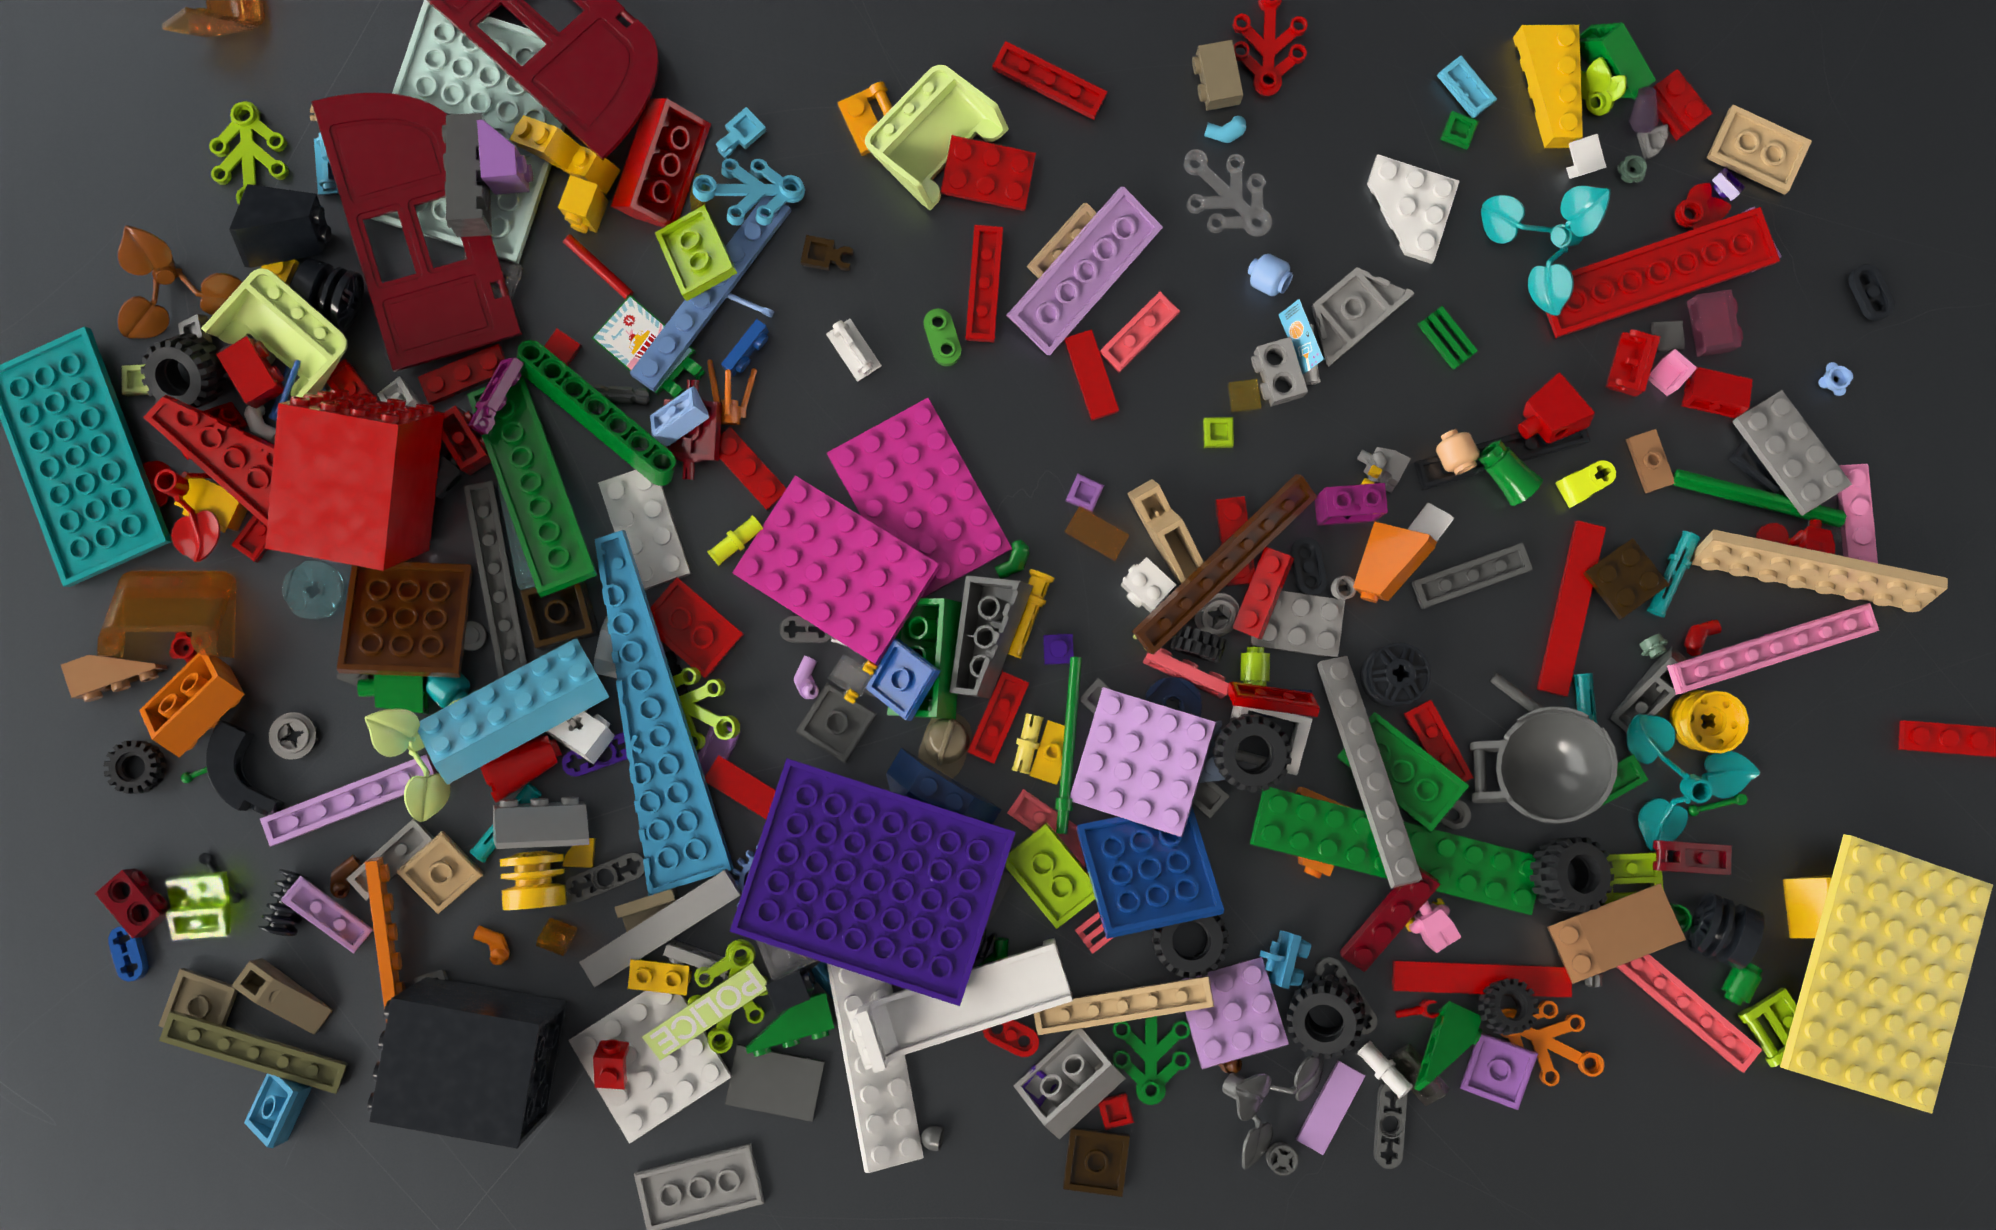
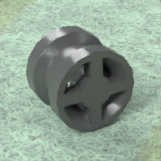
M1283 1141L1274 1142L1266 1151L1267 1164L1276 1174L1286 1176L1296 1170L1298 1156L1288 1143Z

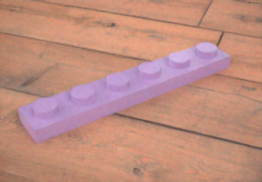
M429 754L421 756L420 758L429 769L430 775L437 773ZM413 759L260 818L269 846L281 844L404 796L408 780L413 776H424L423 771L416 760Z

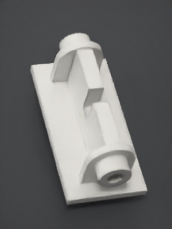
M851 319L845 322L842 320L836 322L832 326L834 329L826 334L857 382L882 366Z

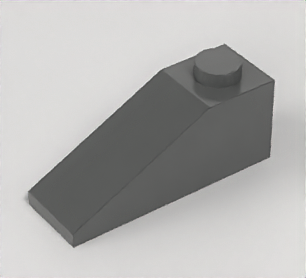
M1671 646L1650 667L1612 713L1610 719L1627 732L1630 722L1636 715L1655 716L1676 695L1667 666L1688 659Z

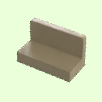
M672 888L616 906L617 918H623L626 932L678 900L679 895L677 889Z

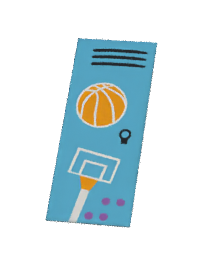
M1298 299L1281 312L1279 318L1287 337L1291 336L1299 365L1304 375L1324 360L1300 299Z

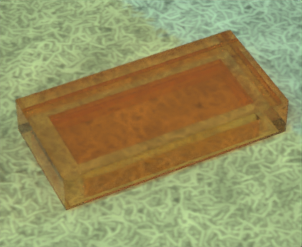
M1078 507L1064 532L1113 561L1116 560L1129 537V534L1081 507Z

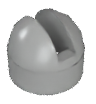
M1349 576L1336 578L1330 585L1332 596L1339 600L1353 597L1356 593V590L1353 588L1355 581ZM1346 585L1347 591H1339L1338 586Z

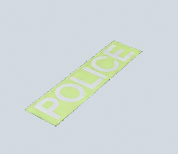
M752 963L642 1036V1038L661 1061L766 991V980Z

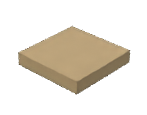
M441 831L397 870V874L437 914L475 883L484 873L444 831Z

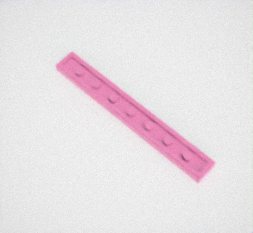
M1867 603L1668 665L1667 668L1677 695L1880 630L1871 604Z

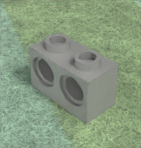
M1291 336L1257 346L1251 360L1255 372H1260L1263 381L1260 384V389L1264 400H1269L1272 407L1304 397L1308 390ZM1269 353L1277 354L1281 361L1280 364H1270L1267 361L1266 355ZM1278 380L1285 381L1289 385V391L1286 393L1279 392L1275 387V382Z

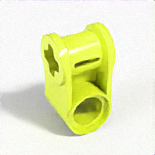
M1601 460L1581 471L1578 470L1566 476L1555 484L1568 507L1571 508L1593 496V493L1610 485L1616 478V470L1612 463ZM1602 471L1604 476L1597 480L1595 474Z

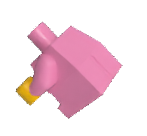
M1441 898L1436 899V903L1433 901L1431 905L1427 900L1419 909L1420 912L1415 914L1405 925L1409 932L1420 933L1425 944L1436 953L1461 938L1456 926L1448 917L1450 909Z

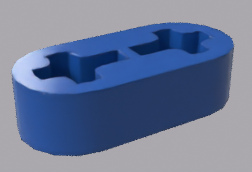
M122 926L116 927L110 932L108 937V944L116 972L124 981L140 980L147 974L149 969L142 938L132 939L130 937L126 944H120L119 938L123 937V934H129ZM131 963H137L138 969L134 970V972H128L127 966H130Z

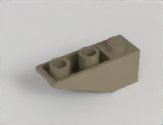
M263 958L249 961L232 984V987L257 1005L314 1035L333 1011L331 1007Z

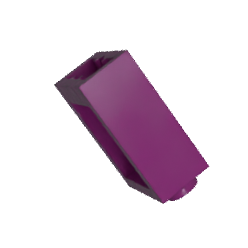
M1385 483L1325 487L1316 495L1317 498L1315 499L1317 526L1374 522L1388 513Z

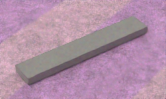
M725 869L579 963L595 988L630 966V959L639 960L733 901L742 895V892L729 870Z

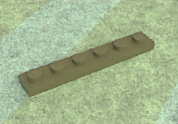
M174 1010L169 1012L159 1041L334 1094H337L348 1065V1063Z

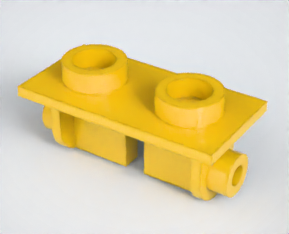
M630 959L628 989L687 996L688 983H691L692 971H689V965Z

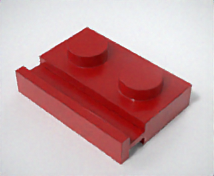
M1678 69L1641 96L1663 125H1668V131L1676 141L1713 114Z

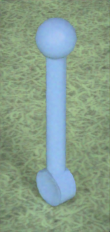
M729 293L726 297L759 311L768 317H773L774 311L769 308L759 306L732 293Z

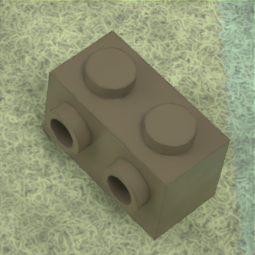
M1227 40L1198 46L1196 56L1192 57L1194 73L1200 76L1201 84H1198V95L1200 102L1205 101L1206 111L1240 105L1243 98V90L1233 41Z

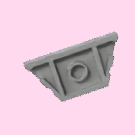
M1356 267L1311 306L1326 364L1331 366L1415 293L1408 288L1405 290L1390 284V281L1384 278L1374 277L1369 272Z

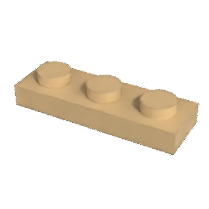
M1083 203L1026 266L1038 279L1097 214L1088 203Z

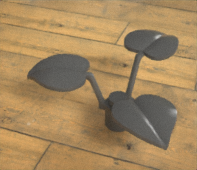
M1319 1053V1057L1310 1055L1301 1063L1295 1074L1294 1086L1290 1088L1271 1084V1077L1265 1073L1254 1075L1247 1079L1233 1072L1228 1075L1223 1084V1093L1237 1101V1114L1241 1120L1248 1121L1252 1118L1255 1122V1128H1252L1247 1133L1243 1144L1242 1168L1244 1170L1255 1164L1265 1154L1272 1141V1125L1268 1122L1262 1124L1261 1119L1256 1115L1269 1090L1288 1094L1296 1093V1100L1300 1102L1309 1098L1318 1087L1322 1077V1053Z

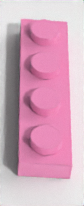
M1868 464L1839 465L1852 483L1848 488L1837 494L1839 510L1844 511L1846 514L1845 523L1840 527L1843 556L1878 563Z

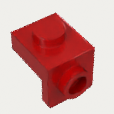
M615 1039L601 1040L593 1056L595 1088L625 1089L627 1084L626 1056L629 1051V1042Z

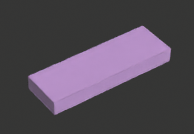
M302 876L296 880L281 898L284 904L352 953H355L373 931L372 927Z
M1337 1060L1296 1140L1324 1155L1365 1075Z

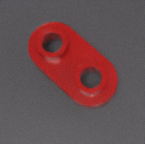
M1017 1020L1002 1023L1003 1030L1000 1033H995L992 1027L983 1030L984 1037L989 1042L1019 1057H1029L1039 1047V1037L1036 1031ZM1023 1035L1028 1036L1030 1039L1029 1044L1026 1046H1022L1018 1042L1019 1038Z

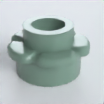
M1627 156L1618 165V172L1622 175L1621 179L1626 183L1634 181L1638 183L1645 177L1647 165L1640 156ZM1631 167L1634 168V172L1630 171Z
M1660 633L1649 637L1639 645L1643 651L1641 655L1650 656L1651 659L1659 657L1667 651L1665 646L1668 640H1664Z

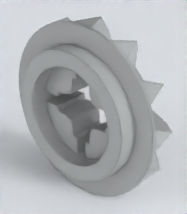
M1217 593L1195 614L1193 619L1198 629L1221 637L1233 630L1232 627L1238 615L1239 606L1236 600L1227 593ZM1219 607V610L1225 616H1216L1213 620L1208 611H1216Z
M295 712L286 713L278 717L271 725L269 743L273 751L282 758H303V756L312 751L314 743L318 740L316 738L317 727L313 725L309 717ZM291 727L294 731L304 732L297 738L298 743L296 744L294 741H283V739L291 734Z

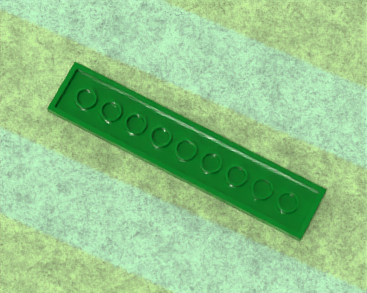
M1272 787L1262 791L1250 841L1251 845L1388 879L1365 811ZM1403 821L1418 866L1437 878L1441 884L1435 891L1532 915L1537 895L1532 889L1535 886L1534 881L1530 882V875H1533L1530 864L1536 860L1532 854L1435 829L1431 833L1423 826Z

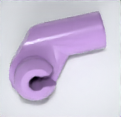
M805 655L794 676V683L799 694L804 699H814L819 694V688L811 674L817 661Z

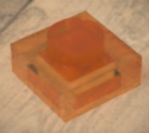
M550 917L537 938L536 946L564 956L576 936L577 928Z

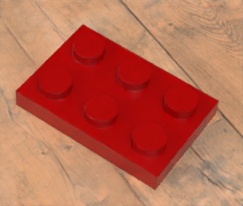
M951 135L941 194L1025 211L1036 153Z
M678 577L675 578L650 607L660 640L691 667H696L705 679L745 635Z

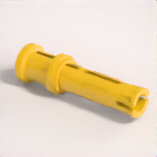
M1033 569L1029 571L1031 577L1028 584L1033 585L1008 652L1009 655L1020 659L1022 658L1039 608L1046 604L1044 598L1049 584L1054 582L1055 579L1050 575Z

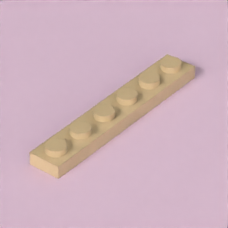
M1209 976L1075 997L1071 1002L1034 1013L1037 1035L1210 1008L1215 1005Z

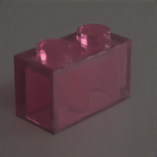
M1731 290L1697 294L1687 301L1697 357L1729 353L1741 347L1743 332L1737 324L1738 304L1736 299L1733 298Z

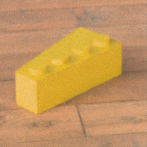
M1521 25L1513 40L1515 47H1518L1521 57L1519 61L1522 71H1525L1529 85L1527 89L1530 98L1533 99L1536 110L1535 117L1544 148H1569L1570 142L1583 138L1579 25Z

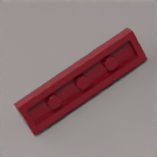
M1419 867L1422 880L1395 887L1340 950L1342 958L1365 972L1441 885L1438 879Z

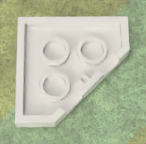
M1377 155L1367 183L1371 193L1378 200L1381 206L1380 210L1390 229H1393L1398 238L1399 246L1404 255L1432 264L1435 260L1459 180Z

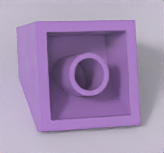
M477 120L482 180L495 195L530 192L529 182H533L531 164H527L525 156L521 155L512 143L484 120Z

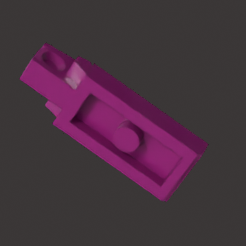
M516 357L501 360L475 406L477 410L468 424L469 427L481 435L488 434L495 425L494 416L496 412L500 411L507 402L506 394L508 390L521 377V372L519 371L524 364Z

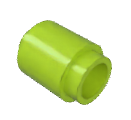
M1247 647V653H1241L1240 681H1243V683L1267 686V682H1270V653H1264V647Z

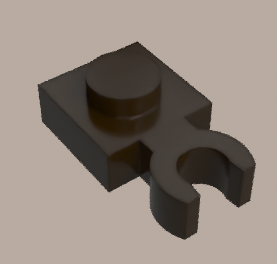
M806 235L800 263L802 266L830 271L831 263H834L839 269L848 271L851 269V265L842 262L841 257L846 254L853 256L854 250L847 246L834 249L835 240Z

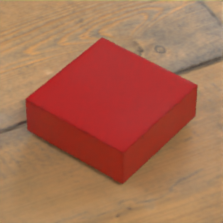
M557 328L544 345L545 348L567 366H569L582 347L581 344Z
M1126 1092L1107 1096L1099 1103L1105 1130L1134 1123Z

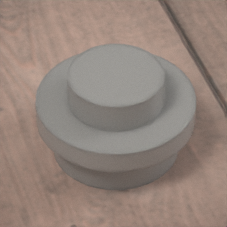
M469 621L466 625L464 649L470 651L478 650L485 644L487 633L480 623Z

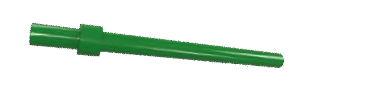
M1070 657L1059 798H1056L1055 809L1058 810L1057 834H1068L1069 811L1073 810V799H1070L1082 666L1081 657Z

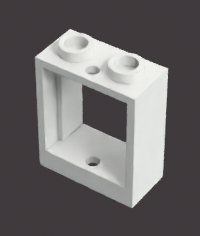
M1233 706L1231 718H1239L1241 714H1248L1250 710L1295 722L1289 743L1292 748V752H1289L1292 761L1291 765L1287 764L1286 769L1288 770L1287 773L1297 775L1313 720L1312 717ZM1239 744L1236 748L1235 758L1242 762L1260 766L1267 758L1238 750Z

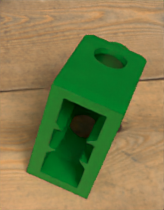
M374 675V679L358 680V696H374L376 708L406 709L413 713L429 714L426 676Z

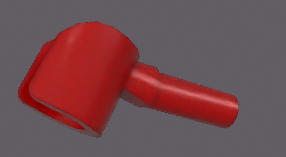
M1424 999L1419 1003V1006L1395 1011L1396 1018L1412 1015L1436 1018L1440 1013H1428L1427 1007L1431 1003H1437V1001Z

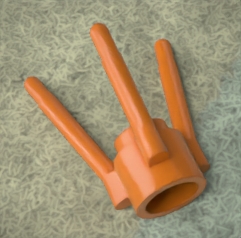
M709 359L707 364L713 401L720 402L713 361ZM756 368L751 370L741 406H738L739 401L731 400V371L729 369L725 371V399L721 400V424L740 425L741 418H746V409L757 374Z

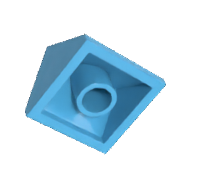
M266 1074L244 1123L268 1148H274L288 1141L312 1087Z

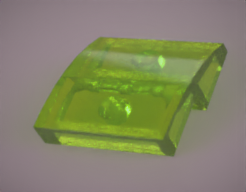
M226 871L171 876L165 880L171 909L165 912L171 940L227 936L230 934L231 902Z

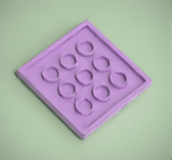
M1103 687L1070 799H1073L1072 802L1182 837L1217 722Z

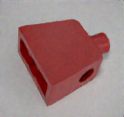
M1559 372L1526 402L1523 411L1526 420L1518 424V430L1525 439H1529L1538 433L1546 443H1552L1588 428L1595 412Z

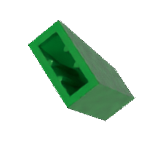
M1624 23L1592 24L1580 34V55L1589 65L1597 58L1603 57L1611 71L1612 77L1616 75H1625L1627 77L1626 91L1621 98L1637 99L1643 96L1648 91L1647 87L1656 81Z

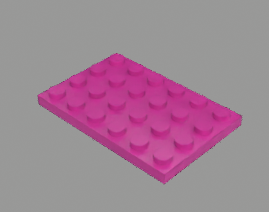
M929 398L922 400L827 452L860 515L941 566L921 598L933 594L1012 550L1010 543Z
M795 475L763 524V529L758 532L732 573L878 665L941 566Z

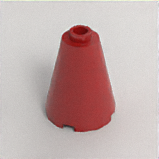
M548 735L539 736L481 766L480 769L486 784L489 787L491 786L493 791L491 795L497 803L558 763L557 757L562 754L556 739L550 740Z

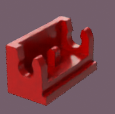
M1632 329L1630 333H1621L1605 388L1634 397L1645 392L1661 336Z
M1697 367L1692 373L1691 378L1686 380L1681 406L1737 418L1750 407L1753 379Z

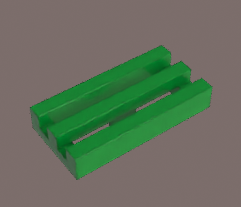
M1443 306L1418 324L1419 328L1453 370L1478 351ZM1438 316L1441 318V320L1444 322V324L1448 327V329L1452 332V334L1456 337V339L1460 342V344H1461V345L1463 346V348L1467 351V353H1465V352L1462 350V348L1458 345V343L1455 341V339L1451 336V334L1447 331V329H1446V328L1443 326V324L1439 321V319L1437 318ZM1432 322L1445 341L1458 355L1459 359L1456 360L1428 325Z

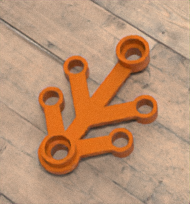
M1543 1000L1539 1003L1538 1007H1535L1539 1008V1014L1533 1016L1537 1020L1543 1017L1552 1019L1558 1014V1006L1550 1000ZM1547 1004L1552 1006V1012L1549 1015L1544 1013V1007ZM1505 1008L1502 1009V1013L1507 1018H1513L1517 1010ZM1571 1013L1566 1016L1565 1020L1537 1030L1530 1028L1517 1034H1500L1508 1038L1509 1042L1524 1047L1521 1036L1531 1040L1534 1051L1538 1053L1537 1059L1541 1068L1539 1078L1542 1083L1548 1086L1558 1084L1560 1075L1554 1069L1547 1049L1577 1063L1579 1070L1587 1076L1596 1077L1604 1070V1060L1599 1054L1592 1051L1581 1053L1553 1039V1037L1571 1031H1582L1585 1027V1020L1578 1014ZM1577 1017L1579 1025L1576 1028H1572L1570 1022L1573 1018ZM1587 1058L1593 1059V1066L1591 1068L1585 1067V1060ZM1552 1071L1554 1078L1552 1081L1547 1082L1545 1075L1547 1072Z

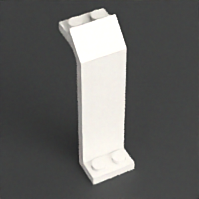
M1055 938L1043 941V946L972 968L960 1006L905 989L877 998L847 1012L864 1068L865 1070L873 1068L874 1073L886 1070L888 1063L900 1056L1073 1001V995Z

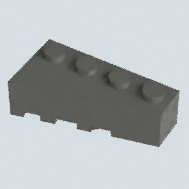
M482 113L446 115V125H442V137L444 143H446V153L443 154V163L446 171V221L448 228H452L457 237L492 235L490 188L482 180L480 170L477 120L485 121Z
M966 576L950 693L991 699L1033 585L1017 580Z

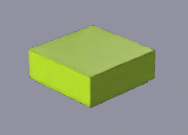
M1233 417L1204 418V448H1233Z

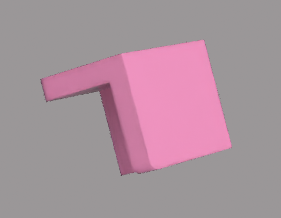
M1674 349L1664 355L1652 368L1648 380L1668 396L1678 390L1697 367Z

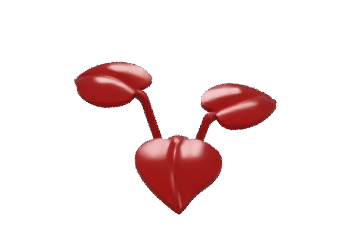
M162 461L144 463L143 467L159 508L164 506L168 501V496H171L189 512L190 516H184L177 520L172 529L171 537L175 548L194 562L202 561L211 554L218 543L220 524L217 517L210 511L204 510L196 514L195 510L183 499V496L189 491L188 479L211 477L207 473H188L186 471L180 475Z

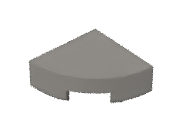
M1667 124L1637 133L1645 161L1653 158L1662 150L1668 137Z

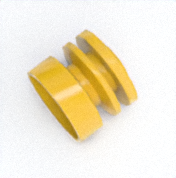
M1696 689L1684 693L1675 701L1670 710L1669 722L1672 724L1676 733L1675 738L1680 744L1692 750L1721 754L1735 749L1742 743L1748 732L1749 718L1745 706L1737 697L1727 692Z
M547 850L522 852L500 859V867L514 866V872L501 874V879L515 880L514 887L502 890L503 910L566 905V885L552 883L551 879L553 876L565 873V868L551 869L550 863L564 861V853L557 854Z

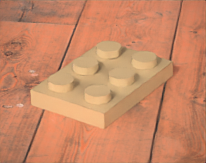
M1732 105L1725 116L1706 159L1785 195L1789 192L1812 141L1736 105Z

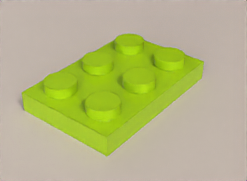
M705 205L655 232L681 295L686 301L737 274L714 220Z
M1047 822L1009 852L1005 867L1056 929L1095 900L1088 871Z

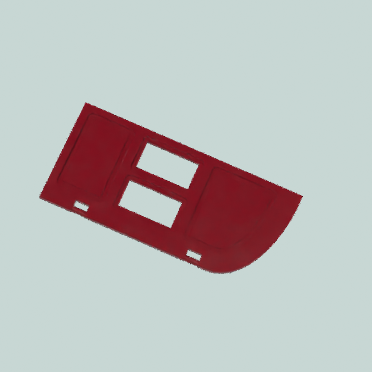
M427 0L601 160H604L627 136L643 113L651 97L659 68V54L656 42L646 26L638 19H635L616 0H572L584 11L561 32L556 30L524 0ZM501 4L546 44L523 66L516 62L478 27ZM621 16L631 24L628 28L618 21Z
M354 93L311 101L392 370L394 372L522 335L491 235L461 237L467 259L433 268L415 206L446 197V171L443 163L446 143H444L442 137V125H446L447 114L421 99L392 93ZM397 211L416 274L382 283L364 220ZM498 283L502 297L495 299L491 284Z

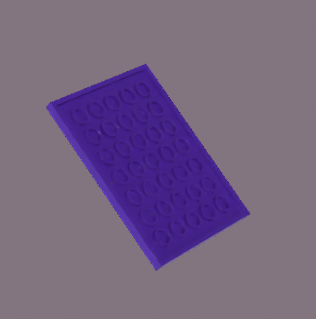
M786 758L729 932L960 1006L1016 832Z

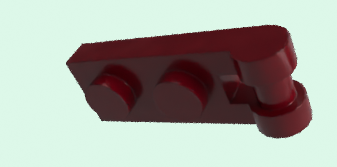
M1653 840V849L1656 850V861H1653V870L1731 875L1732 845ZM1668 850L1673 851V862H1668Z

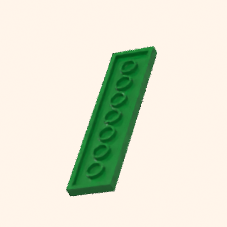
M521 373L518 382L513 387H510L506 394V404L500 411L496 412L494 416L495 425L488 434L482 435L535 587L539 596L544 597L595 577L597 572L526 380ZM486 387L467 394L474 414L477 410L475 406Z

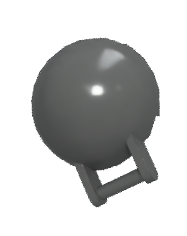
M1551 706L1535 709L1518 718L1517 722L1506 732L1503 740L1470 743V752L1474 753L1475 793H1472V802H1508L1522 815L1542 823L1565 824L1576 822L1591 815L1608 799L1617 777L1618 760L1616 750L1607 731L1591 720L1589 715L1568 707ZM1498 752L1496 772L1501 791L1487 792L1486 753Z

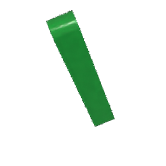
M526 340L518 346L517 359L524 363L519 372L651 483L664 486L672 481L676 459L671 451L541 343L534 340ZM553 375L557 378H549L548 376ZM575 393V394H578L579 396H571V395H569V394ZM597 411V412H600L601 414H597V415H596V414H592L591 412ZM618 429V430H621V431H623V432H621V433H616V432H614V431H612V430ZM640 447V448H643V449H645V450H644V451H637V450H635L634 448ZM661 465L666 467L667 469H658L656 466Z

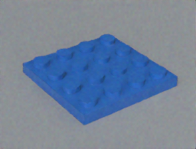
M1193 807L1191 808L1182 837L1121 817L1077 825L1078 838L1106 939L1223 914L1224 907Z

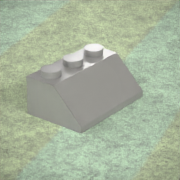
M562 797L561 802L550 803L548 798H532L530 803L518 804V799L500 800V805H493V840L496 849L589 845L586 804L584 801H579V797Z
M1080 1028L1072 1031L1035 1065L1036 1069L1034 1071L1030 1070L1013 1086L1042 1124L1060 1139L1126 1078L1089 1035ZM1043 1071L1047 1076L1041 1079L1036 1073ZM1030 1078H1032V1080L1028 1083L1025 1089L1031 1092L1038 1099L1042 1094L1047 1098L1041 1105V1107H1039V1105L1022 1088V1086ZM1056 1084L1057 1086L1050 1092L1051 1087Z

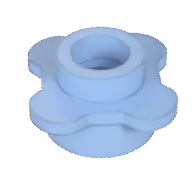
M1831 362L1826 365V373L1819 379L1818 383L1821 388H1828L1833 391L1834 395L1842 396L1846 393L1845 387L1853 379V373L1846 367L1838 366L1837 363ZM1834 377L1838 378L1837 382L1834 381Z

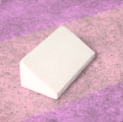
M1427 502L1408 527V530L1429 534L1437 542L1454 520V517Z

